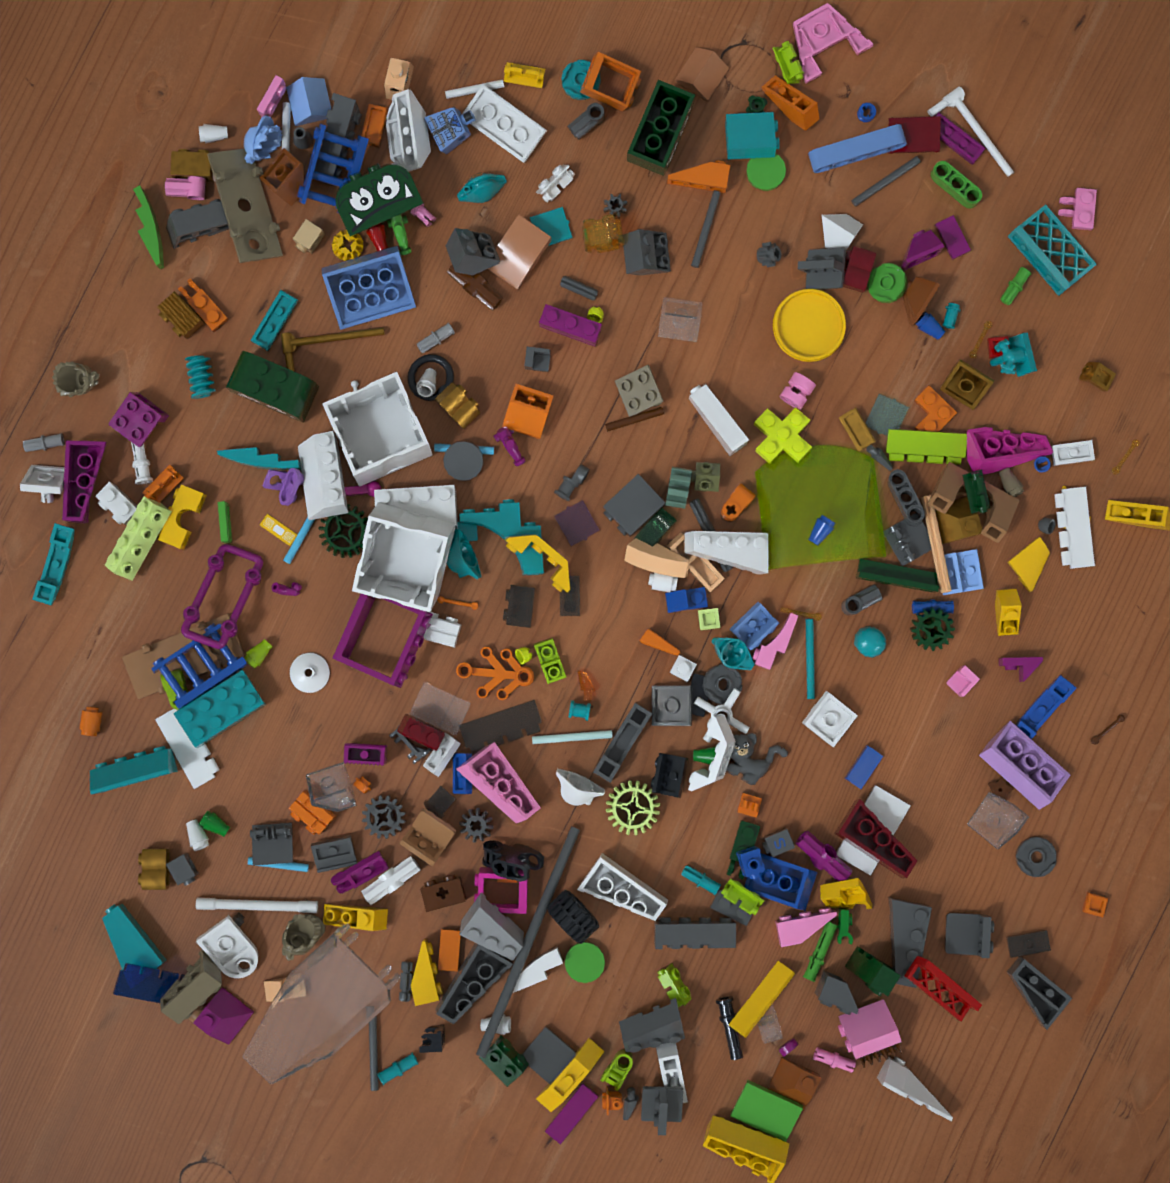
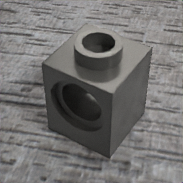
M188 853L166 864L177 885L184 883L186 886L195 881L194 876L199 874Z

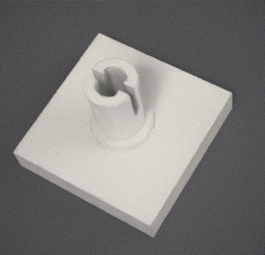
M31 465L20 483V491L41 493V502L45 503L47 499V503H52L54 501L53 494H61L64 489L65 467Z

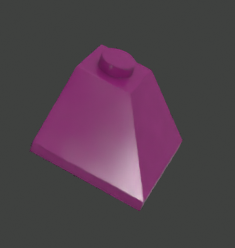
M921 230L913 235L914 238H912L900 267L903 271L938 256L942 251L944 245L932 230L927 232Z
M222 987L193 1024L207 1035L229 1045L254 1011Z

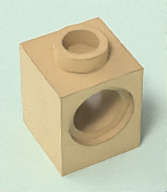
M306 219L293 237L296 243L295 247L304 253L308 251L312 254L325 233Z

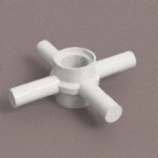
M733 689L724 705L713 706L700 697L696 698L694 704L711 713V717L720 711H724L727 713L726 719L729 725L744 734L750 728L733 718L731 707L741 693L738 689ZM706 734L703 737V739L709 743L713 738Z

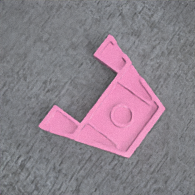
M828 3L793 22L805 84L822 74L813 56L846 38L856 55L873 46L869 39L867 40L857 28L852 27L846 21L847 19Z

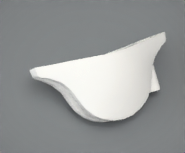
M557 768L556 775L561 783V796L567 803L577 806L583 804L590 805L594 797L605 794V789L586 777Z

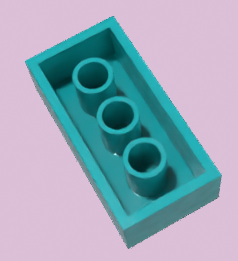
M241 670L173 714L194 747L198 749L266 704L245 671Z

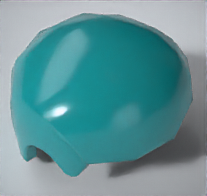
M865 626L860 628L855 634L854 645L865 657L874 658L881 655L885 650L886 638L879 629Z

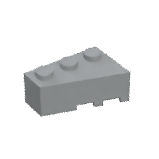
M481 892L461 920L460 935L513 961L523 948L524 932L509 917L502 915L498 911L499 908L485 899L486 896Z

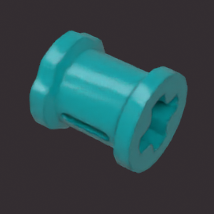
M571 700L568 718L574 716L588 721L591 703L586 705L575 703L574 700Z

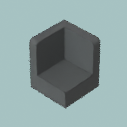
M527 346L525 369L548 372L551 350Z

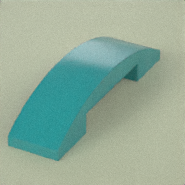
M57 523L54 524L49 541L51 545L41 579L37 581L32 600L53 605L67 569L75 529Z

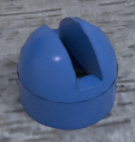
M1038 457L1034 462V467L1038 472H1047L1051 467V462L1047 457ZM1045 461L1048 462V465L1043 466L1041 468L1038 467V464L1044 463Z

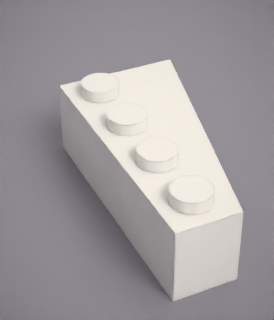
M455 485L374 490L375 506L379 502L456 523L455 529H458Z
M691 531L685 533V553L713 560L720 564L730 565L741 570H747L758 575L768 573V533Z
M603 853L577 889L654 921L659 917L668 902V899Z

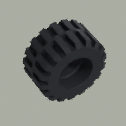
M564 890L547 906L552 918L577 943L582 944L599 928L596 918L570 891Z

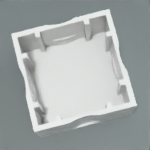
M397 372L371 382L360 390L348 392L322 403L359 487L433 455Z
M378 502L368 516L363 539V552L357 565L352 591L379 599H390L405 606L431 612L439 597L456 523Z

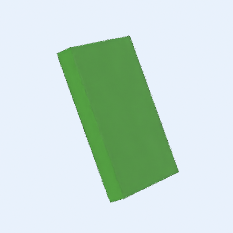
M747 1080L730 1117L786 1142L803 1109V1105Z

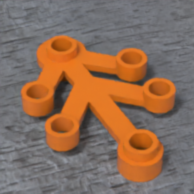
M483 647L480 654L489 661L494 669L474 668L465 662L460 663L456 668L457 675L464 679L469 678L471 675L494 677L485 686L477 689L476 694L479 698H486L489 692L504 679H514L509 685L499 689L496 693L499 700H506L508 695L519 685L528 686L534 680L533 671L529 667H521L512 656L513 654L510 649H503L500 656L503 660L508 661L514 671H506L493 655L490 647ZM484 649L490 650L489 656L483 655ZM504 651L510 652L509 658L503 657ZM462 667L468 668L467 674L461 673ZM525 672L528 674L527 680L521 679L520 676L522 673ZM480 689L486 690L485 696L479 695ZM500 691L506 692L505 698L499 697Z

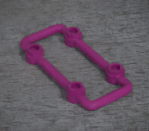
M223 544L215 555L209 557V570L192 605L183 611L184 622L181 627V633L184 637L215 649H221L226 646L229 638L234 637L238 632L236 623L253 586L261 582L260 571L263 567L261 556L230 544ZM225 552H229L253 561L255 565L245 573V587L230 619L222 623V636L217 641L189 629L191 624L198 622L200 619L199 607L216 572L224 568L223 557Z

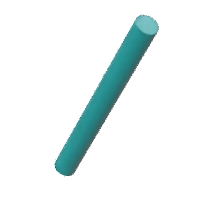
M805 619L807 699H815L813 619Z

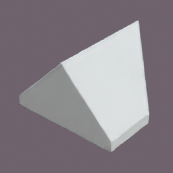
M847 214L822 215L825 248H844L847 250L863 224Z

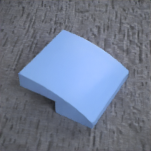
M978 549L944 555L951 591L943 593V595L984 589Z

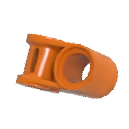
M740 483L721 510L722 518L729 522L736 520L756 495ZM734 508V514L728 515L727 509Z

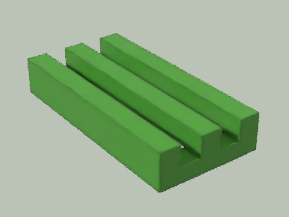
M225 501L218 502L221 542L232 543L229 504Z

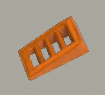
M647 629L639 640L642 644L677 656L680 654V650L651 629Z

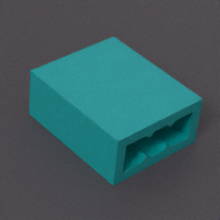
M774 112L726 114L727 159L775 157L776 149H779V137H775V132H778V120H774Z

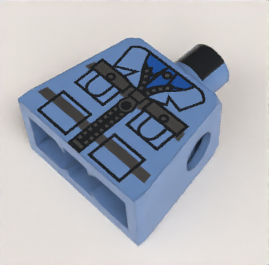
M455 107L425 117L440 152L445 154L450 153L471 135L467 125L476 121L471 110L461 114Z

